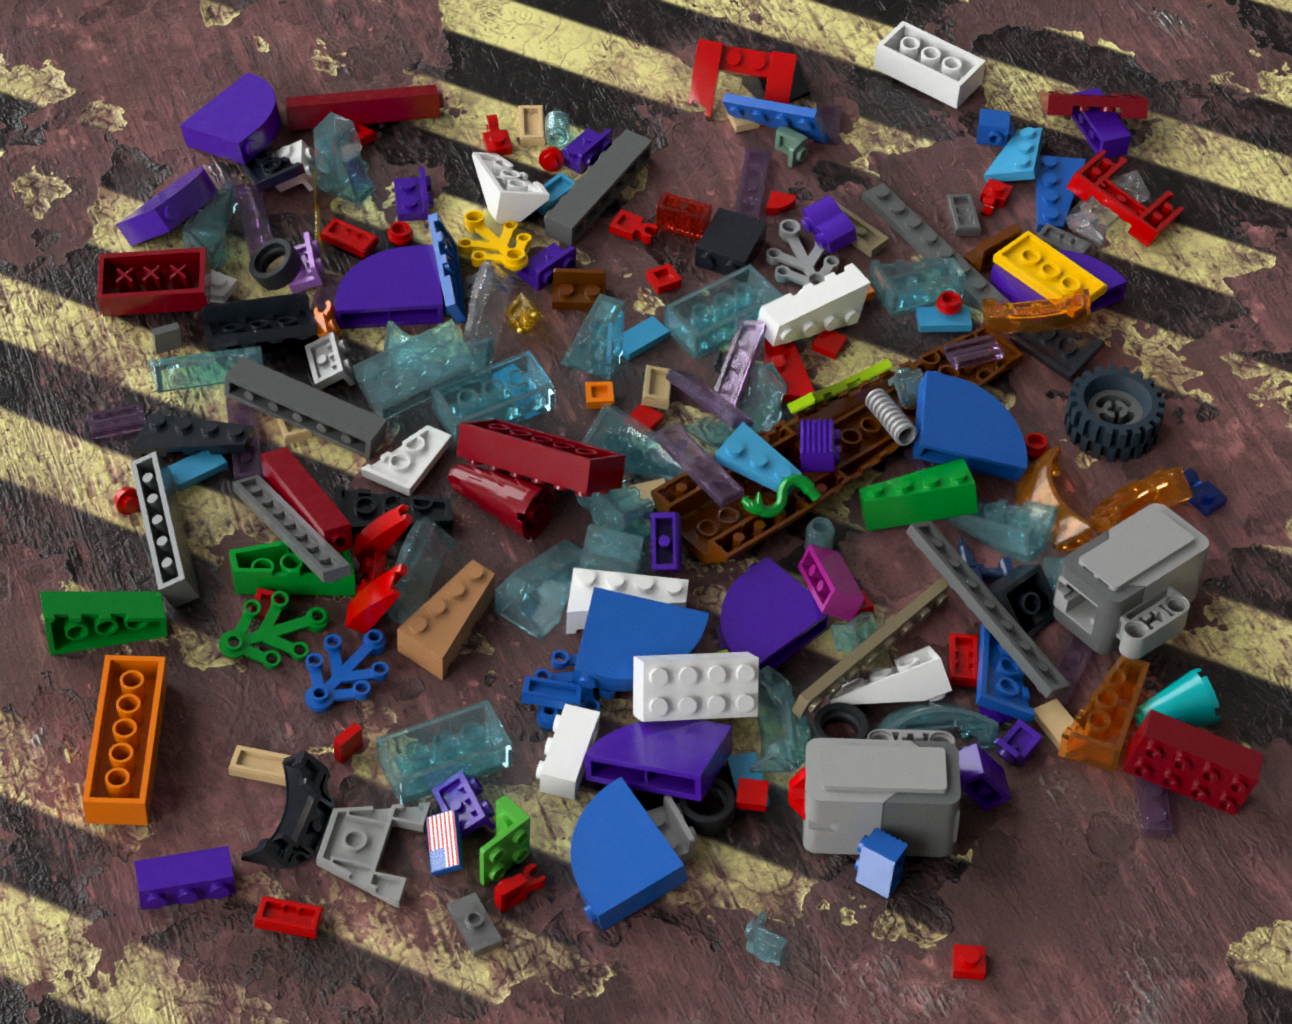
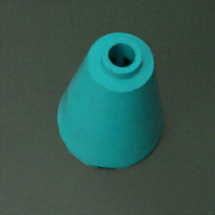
M1195 668L1138 706V713L1134 715L1138 728L1150 709L1194 727L1220 723L1222 717L1221 715L1216 716L1214 710L1220 706L1207 676L1201 678L1198 674L1202 670Z

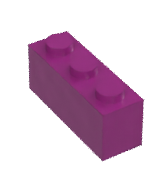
M809 544L797 567L823 614L852 622L856 613L862 608L865 597L839 552Z

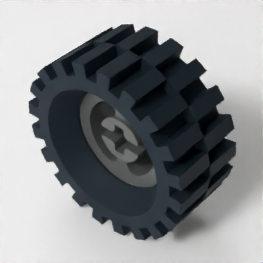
M1108 365L1107 370L1097 366L1094 367L1093 374L1086 370L1082 373V378L1077 377L1075 379L1074 385L1071 386L1064 417V424H1066L1065 432L1067 435L1071 434L1070 441L1073 445L1080 443L1079 450L1083 453H1086L1088 450L1092 451V457L1099 460L1100 455L1106 456V462H1114L1115 457H1119L1121 462H1128L1131 455L1136 460L1141 458L1142 452L1148 454L1151 451L1152 445L1155 446L1158 440L1166 402L1165 397L1161 398L1162 390L1160 387L1154 388L1155 381L1151 378L1143 379L1144 373L1137 370L1135 374L1129 373L1130 367L1123 366L1121 371L1116 370V365Z

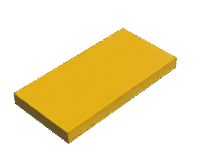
M1030 231L1022 234L993 256L994 263L1071 317L1107 291L1108 285Z

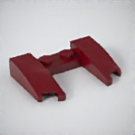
M1039 90L1040 102L1047 115L1072 116L1073 106H1076L1075 110L1091 111V107H1100V111L1103 112L1116 111L1121 118L1147 119L1148 98L1133 93V96L1132 94L1121 95L1119 92H1111V95L1069 94L1063 90L1048 92Z

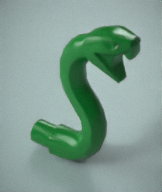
M797 474L790 475L781 481L777 491L776 502L772 506L767 507L763 505L760 492H757L754 500H750L749 496H745L741 503L745 510L753 515L773 518L784 511L787 505L789 489L793 486L799 488L804 495L807 494L813 502L822 494L808 477Z

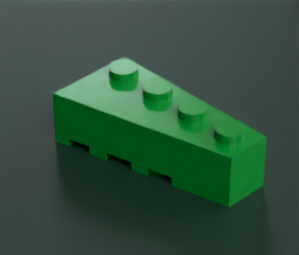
M964 458L859 489L862 519L867 531L978 513L976 484Z
M283 541L229 550L230 571L236 594H256L257 587L272 591H284L288 595L356 596L355 573L348 550L339 552V554L350 564L351 575L333 583H323Z
M40 591L50 656L168 637L163 600L159 591Z

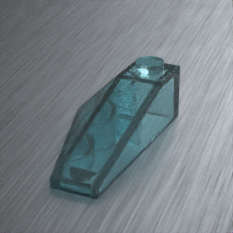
M564 539L520 567L495 590V612L541 640L559 622L562 609L569 599L573 568L583 567L587 558V552Z

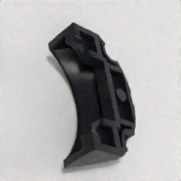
M306 750L286 757L282 762L286 781V800L283 815L276 831L270 839L264 838L260 840L257 848L244 852L241 860L277 869H286L309 860L319 851L334 808V797L329 795L327 782L331 776L328 768Z

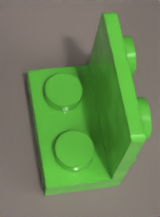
M506 795L496 801V835L480 848V883L484 887L492 881L501 879L506 870L516 863H522L530 853V816Z

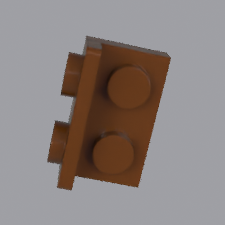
M1014 224L1007 229L1000 230L996 235L987 240H982L975 249L964 254V259L979 273H982L995 264L993 262L995 253L1021 236L1022 229Z
M553 269L552 309L605 311L606 270Z

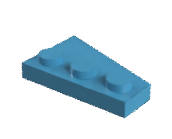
M1027 127L1017 130L984 174L985 183L989 179L1001 182L1035 179L1044 137L1042 127Z
M744 422L739 425L714 456V462L775 492L778 491L781 481L786 477L797 474L802 475L795 466ZM793 486V487H791V488L789 489L788 495H789V494L791 493V491L795 488V486Z

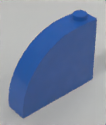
M926 371L918 385L915 422L917 436L914 440L913 458L937 464H944L964 458L971 472L1018 482L1027 469V450L1022 432L1010 412L993 395L969 381L945 375L938 371Z
M594 587L572 683H576L585 689L598 688L609 691H633L634 656L695 654L701 644L709 613Z
M622 777L602 789L583 810L571 840V866L579 893L586 905L583 907V911L592 924L594 922L598 923L602 931L688 881L684 864Z

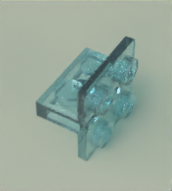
M589 524L579 568L637 574V570L642 566L645 553L641 552L644 537Z

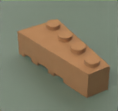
M472 559L397 629L398 652L443 680L451 662H454L459 655V649L464 641H467L472 634V628L475 623L479 622L495 596V573Z

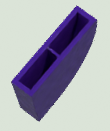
M246 73L180 124L186 146L245 165L274 140L281 126V115L271 85L259 76Z
M203 167L193 169L116 225L129 245H136L171 231L210 201L218 192V189Z
M419 245L392 248L371 255L355 265L342 279L336 292L335 315L339 328L356 329L443 323V300L434 246Z
M1056 249L1108 285L1106 293L1071 317L996 263L993 264L990 284L1013 304V309L1023 319L1025 317L1055 325L1056 328L1123 300L1127 280L1100 260L1082 253Z
M765 557L760 562L753 563L732 584L724 598L719 628L721 651L727 649L728 652H749L759 657V681L830 628L832 616L823 614L808 589L769 557Z
M695 719L638 722L624 726L599 739L585 754L586 781L609 785L622 777L630 789L702 801L732 753V725Z

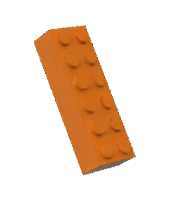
M105 655L82 801L86 824L148 825L168 684L166 657Z

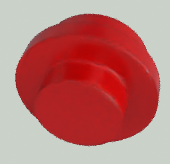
M548 147L540 153L539 163L543 169L549 172H556L562 168L564 156L560 149Z
M398 221L393 223L388 229L387 238L395 245H405L412 241L413 230L408 223Z
M945 291L936 300V308L943 314L955 315L962 310L963 303L961 297L954 291Z
M1030 433L1024 438L1028 457L1041 458L1048 453L1049 445L1044 435Z
M124 487L115 494V507L121 514L130 515L139 509L140 504L135 488Z

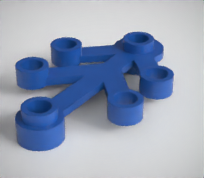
M369 630L363 636L362 646L343 665L340 654L342 650L341 637L336 634L326 636L324 639V649L329 655L332 677L324 684L321 673L324 668L323 656L319 653L309 654L306 657V669L310 672L312 687L305 693V702L313 712L324 713L331 708L334 702L354 699L365 701L371 696V686L367 681L383 682L389 677V667L385 662L379 661L375 662L371 669H356L369 655L379 656L385 652L386 636L380 630ZM336 643L337 645L331 646L329 644ZM382 670V671H384V672H383V673H377L376 671ZM354 683L353 688L338 689L341 684ZM360 689L366 690L365 692H358Z
M556 650L552 653L551 665L556 670H564L567 666H575L578 654L568 655L564 650ZM561 658L564 661L559 662L556 659ZM541 668L534 673V677H545L550 680L572 683L574 671L551 673L549 670ZM584 688L582 708L593 707L594 711L599 712L600 704L594 699L593 689ZM599 689V696L604 700L615 698L617 691L607 692ZM540 706L537 711V724L543 729L552 730L557 714L561 715L562 709Z

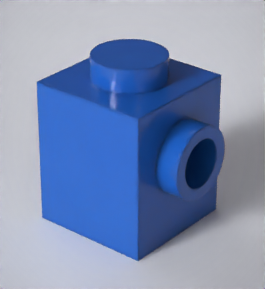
M981 108L976 144L1005 147L1007 138L1013 137L1014 123L1010 122L1011 112Z

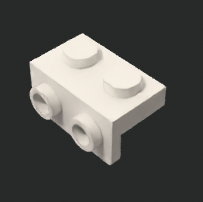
M301 139L277 150L276 157H287L292 164L296 162L302 163L306 173L277 185L276 188L283 192L303 183L309 191L314 190L315 179L317 178L315 171L317 156L313 148L308 147Z

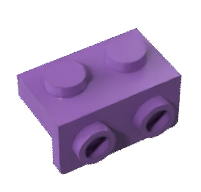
M309 231L303 233L305 243L294 246L302 257V266L295 279L289 283L292 294L323 285L321 274L325 273L321 258L317 257V255L321 254L320 246L317 239L312 240Z

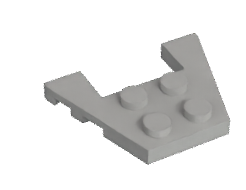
M419 803L418 807H404L403 804H394L388 809H373V806L333 808L316 858L317 866L386 903L400 908L407 886V878L377 871L391 828L394 826L424 832L427 823L426 817H429L431 811L430 803Z

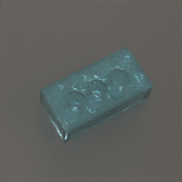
M749 264L665 305L664 326L670 331V335L697 360L756 330L755 326L761 306L782 297V294Z
M452 319L353 366L355 379L373 413L384 419L391 418L477 376V364Z
M530 350L431 388L432 410L447 433L452 435V441L456 447L458 446L461 422L498 418L516 424L555 408V386Z
M489 700L376 738L377 761L399 804H406L433 794V788L461 770L470 778L473 776L478 778L512 766L513 744Z

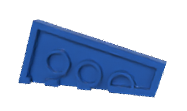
M725 93L722 102L728 114L734 118H742L778 129L780 126L788 127L807 136L808 139L825 144L828 141L829 133L818 109Z
M1040 155L1035 178L1036 232H1040L1047 223L1061 230L1064 229L1075 196L1066 187L1075 172L1085 165L1086 159Z
M436 212L428 215V221L444 296L443 308L445 313L451 315L458 324L466 321L458 244Z
M981 623L976 704L1031 723L1035 713L1034 709L1029 707V690L1027 687H1024L1022 680L1024 672L1019 669L1018 664L1002 649L996 638Z

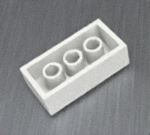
M902 21L876 46L874 69L957 109L982 84L986 60Z
M749 652L634 656L633 715L643 722L758 717L759 657Z

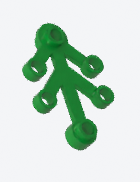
M276 591L272 594L271 606L258 631L246 634L253 619L258 618L261 613V604L255 599H249L244 603L243 615L235 630L227 631L221 636L219 649L229 659H238L245 656L263 664L267 670H276L280 666V654L275 650H269L265 653L252 645L264 643L290 655L295 661H304L308 656V645L301 641L292 643L281 638V636L306 628L313 633H321L328 627L329 614L321 607H314L307 612L306 616L275 625L280 613L287 608L289 603V596L286 592ZM283 598L285 602L278 604L275 602V599ZM254 606L257 608V611L249 612L247 608ZM318 614L321 615L323 618L319 621H316L312 618V616ZM235 640L239 642V645L232 647L229 645V642ZM297 648H301L305 653L298 655L294 651ZM269 657L276 658L277 662L274 664H270L267 662L266 659Z

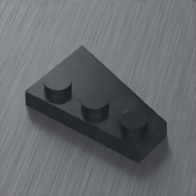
M264 149L245 165L236 162L258 193L271 191L277 185L306 173L302 163L296 162L292 164L289 158L284 156L282 158L275 157L274 152Z
M1025 317L1008 335L1012 343L1070 383L1105 347L1104 340L1098 338L1092 340L1083 337L1081 333L1075 331L1069 333L1056 329L1055 325Z

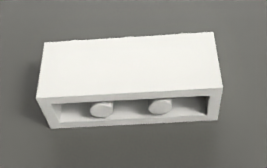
M565 704L562 714L556 715L553 723V732L555 734L553 738L548 737L544 750V755H547L545 761H539L536 771V778L540 779V792L575 800L586 769L585 754L595 743L599 731L600 712Z

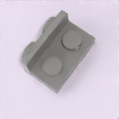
M331 332L305 346L314 385L319 390L341 379H344L349 386L355 384L353 374L356 371L353 363L348 358L350 349L344 339L339 340L334 332Z
M666 795L663 798V806L646 812L680 860L685 861L694 857L695 844L698 843L697 835L692 826L688 827L679 803L675 804L672 797Z

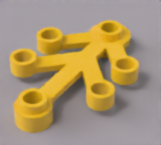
M472 210L465 213L464 225L468 232L478 233L487 241H475L469 238H463L458 241L459 253L463 255L471 254V261L474 267H484L487 263L503 264L505 268L511 271H520L528 265L529 261L525 250L532 247V236L528 233L518 234L517 222H504L502 225L503 231L499 239L485 226V215L483 212ZM516 236L515 248H509L512 237ZM484 251L498 252L500 254H487Z

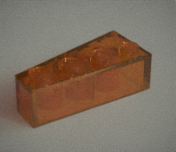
M1121 654L1104 677L1102 684L1097 690H1094L1087 704L1077 713L1073 723L1062 733L1058 751L1059 756L1116 773L1145 686L1149 662L1129 659Z

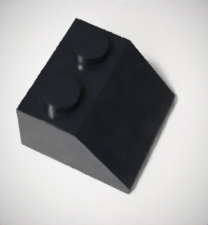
M784 44L766 51L769 53L777 51L793 54ZM797 60L790 103L810 95V89L799 60ZM742 75L741 84L755 98L764 100L767 79Z
M1040 564L1019 565L987 587L1029 637H1032L1056 620L1053 615L1054 593Z

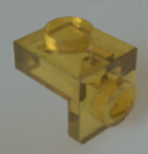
M523 292L505 310L510 318L507 322L509 328L524 335L542 317L529 295Z

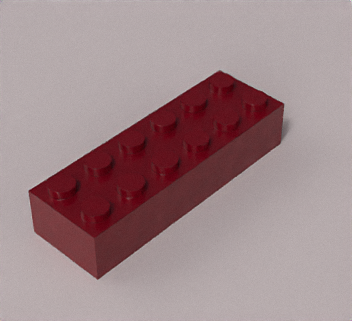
M498 418L461 422L456 454L457 456L467 458V462L470 464H487L490 470H507L514 477H531V482L538 484L551 483L554 489H571L575 491V495L581 497H591L592 493L609 494L610 490L621 489L626 459L624 454Z

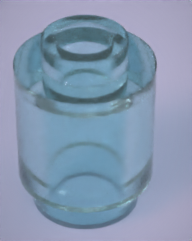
M552 111L545 117V140L551 147L562 148L570 139V118L565 112Z
M816 517L807 525L804 543L805 551L809 544L832 550L835 529L829 519Z

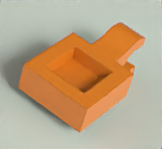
M328 300L326 301L327 307L325 311L321 312L317 307L313 310L314 319L317 324V335L321 338L334 332L339 338L338 334L341 331L337 322L333 319L335 316V306Z

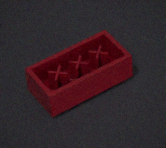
M206 247L99 254L97 301L103 317L198 311L204 305H210L211 262Z
M1150 709L1128 744L1122 771L1235 816L1259 781L1264 754Z

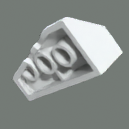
M472 153V159L488 211L498 223L503 224L506 221L521 222L549 200L550 195L538 181L531 183L528 180V174L513 170L514 165L499 154Z
M930 646L895 659V666L891 668L879 667L872 670L869 679L865 681L863 678H858L842 685L838 693L832 698L826 697L830 704L839 702L850 705L926 701L928 699L929 701H937L946 696L945 693L952 691L941 658Z

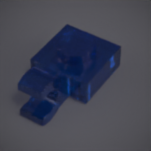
M1189 468L1182 473L1184 479L1178 484L1183 490L1188 492L1186 500L1205 517L1226 504L1227 497L1211 482L1206 481L1202 484L1198 474L1193 469Z

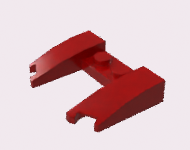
M698 39L688 103L692 105L695 100L706 108L704 115L711 118L719 73L725 72L767 79L764 100L789 104L798 60L797 55L777 51L769 53L726 46L722 42Z
M1102 150L1075 172L1066 188L1086 203L1092 197L1096 198L1101 205L1115 212L1120 219L1130 223L1132 226L1128 234L1146 247H1149L1178 218L1184 208L1182 206L1176 210L1173 209V206L1168 201L1174 195L1169 190L1150 207H1145L1110 181L1125 166L1128 160L1120 157L1117 164H1115L1110 159L1104 158L1106 150Z
M401 504L379 516L355 538L353 557H357V561L361 563L359 572L362 573V578L357 589V595L348 603L345 627L366 634L400 596L401 592L397 591L395 585L402 576L406 575L408 566L399 564L386 573L384 571L386 552L413 520L411 515L406 514L409 506Z

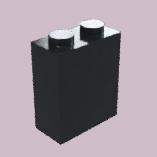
M719 207L696 246L695 266L743 281L766 241L767 222Z

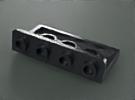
M304 292L204 305L201 309L203 328L209 349L214 348L216 351L230 349V346L234 345L253 347L257 345V342L264 341L276 344L283 342L284 339L294 337L297 340H306L311 338V335L318 334L317 324L310 310L309 297Z

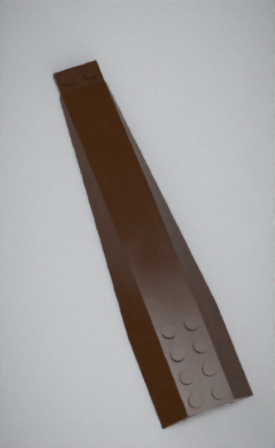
M984 325L968 335H962L920 355L919 359L913 363L909 360L901 364L896 371L888 370L880 374L879 379L869 382L867 380L859 384L856 390L851 392L846 390L839 393L838 398L830 402L826 400L820 402L815 409L809 412L803 410L788 422L782 420L774 424L773 429L767 432L763 430L757 432L762 439L801 472V421L803 419L805 421L808 419L811 421L814 419L817 421L819 419L822 421L824 419L828 421L833 419L834 429H840V462H835V472L802 473L803 476L808 477L815 484L816 489L822 495L813 502L807 494L804 495L799 488L795 487L788 495L784 511L773 518H765L749 513L745 510L741 501L745 496H749L750 500H754L757 492H760L763 505L769 507L776 502L777 492L714 462L715 454L653 489L651 497L658 512H678L680 514L681 544L704 564L727 562L811 512L900 447L867 408L865 399L869 392L878 388L885 390L915 426L918 385L927 370L932 372L938 371L945 375L964 379L983 388L1002 373L1021 363L1024 354L987 325Z

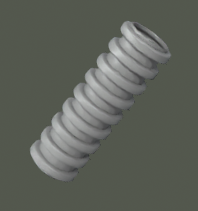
M878 388L869 392L865 399V404L871 413H873L898 445L906 446L911 444L916 439L917 429L904 412H902L885 390Z

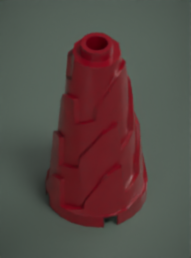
M458 464L449 471L448 481H450V486L457 494L477 504L479 509L499 519L498 522L512 529L523 538L529 540V536L536 538L546 528L552 517L553 511L548 509L549 502L555 505V492L545 484L534 483L521 477H512L494 470L491 472L471 464L469 466Z

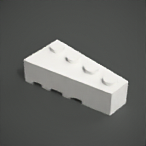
M851 263L844 267V272L838 275L832 272L825 276V281L815 286L809 283L803 286L794 296L788 293L761 306L755 327L774 347L811 337L825 330L832 331L858 323L871 282Z
M573 568L567 608L566 634H574L577 630L584 629L594 587L686 608L689 580Z

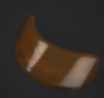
M1089 289L1075 290L1074 296L1065 294L1062 295V298L1017 303H1009V300L997 303L995 298L982 299L984 325H987L995 332L1026 333L1066 328L1091 321Z
M1056 444L1032 462L1019 479L1016 490V507L1020 512L1021 520L1035 537L1045 538L1053 543L1054 549L1064 552L1076 550L1091 540L1093 525L1092 522L1073 512L1062 501L1054 487L1052 476H1058L1061 470L1058 463L1061 447L1059 444Z
M1181 467L1161 469L1142 480H1135L1103 499L1091 511L1092 517L1089 520L1092 527L1102 534L1150 504L1159 503L1170 508L1193 497V494Z

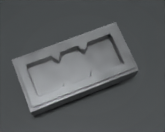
M972 194L947 195L946 204L955 237L979 236L981 226Z
M1048 223L1036 235L1054 249L1088 255L1092 248V243Z
M476 892L447 903V911L474 958L503 946V940Z

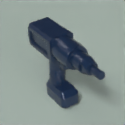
M958 537L959 555L983 583V579L998 580L1013 570L1010 557L1001 558L998 568H985L984 564H979L975 561V557L963 541V537Z

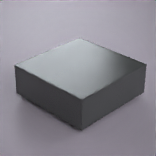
M177 322L151 329L153 349L156 355L182 347L181 330Z

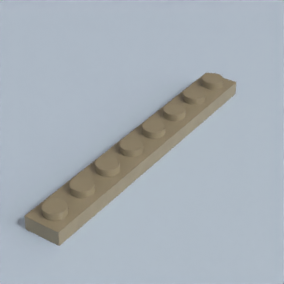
M942 576L802 692L791 711L799 719L807 712L812 714L816 712L823 704V699L826 696L830 698L835 696L841 689L844 681L850 683L860 673V668L863 665L869 667L878 658V653L881 650L887 652L895 644L896 638L899 635L905 637L912 630L917 620L921 623L929 616L932 611L931 608L934 606L939 608L946 602L949 597L947 591L950 588L947 580Z

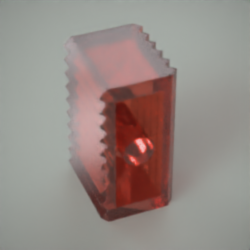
M663 191L656 204L655 225L661 231L664 230L667 233L679 234L680 237L684 236L691 240L700 241L711 222L713 206Z

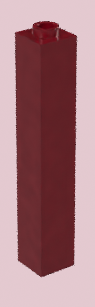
M436 84L285 97L289 131L347 126L354 123L369 124L440 117V108H444L443 93H438Z
M287 447L260 454L264 480L338 553L352 549L351 523Z

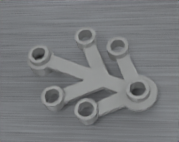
M793 219L783 220L780 223L779 236L784 242L789 243L795 257L785 254L777 248H770L766 252V262L770 265L783 263L803 271L805 275L791 271L789 267L781 265L775 269L774 278L777 282L786 283L790 280L803 286L809 283L815 286L825 281L826 275L838 271L839 259L836 256H827L824 259L821 270L816 272L814 266L821 256L827 255L828 252L825 248L820 249L815 241V247L807 256L798 238L800 235V224Z

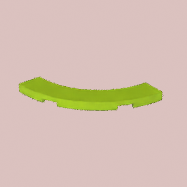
M887 358L836 384L810 392L787 404L793 414H797L805 409H811L820 402L838 397L839 393L846 390L850 391L867 380L871 381L879 377L880 374L893 370V367Z

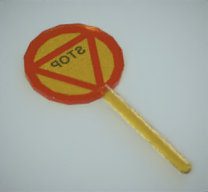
M314 170L315 239H317L320 246V207L317 205L316 170Z

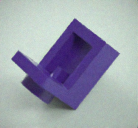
M1019 719L1003 739L998 737L994 742L999 749L997 754L1009 764L1015 761L1022 767L1043 742L1044 738Z

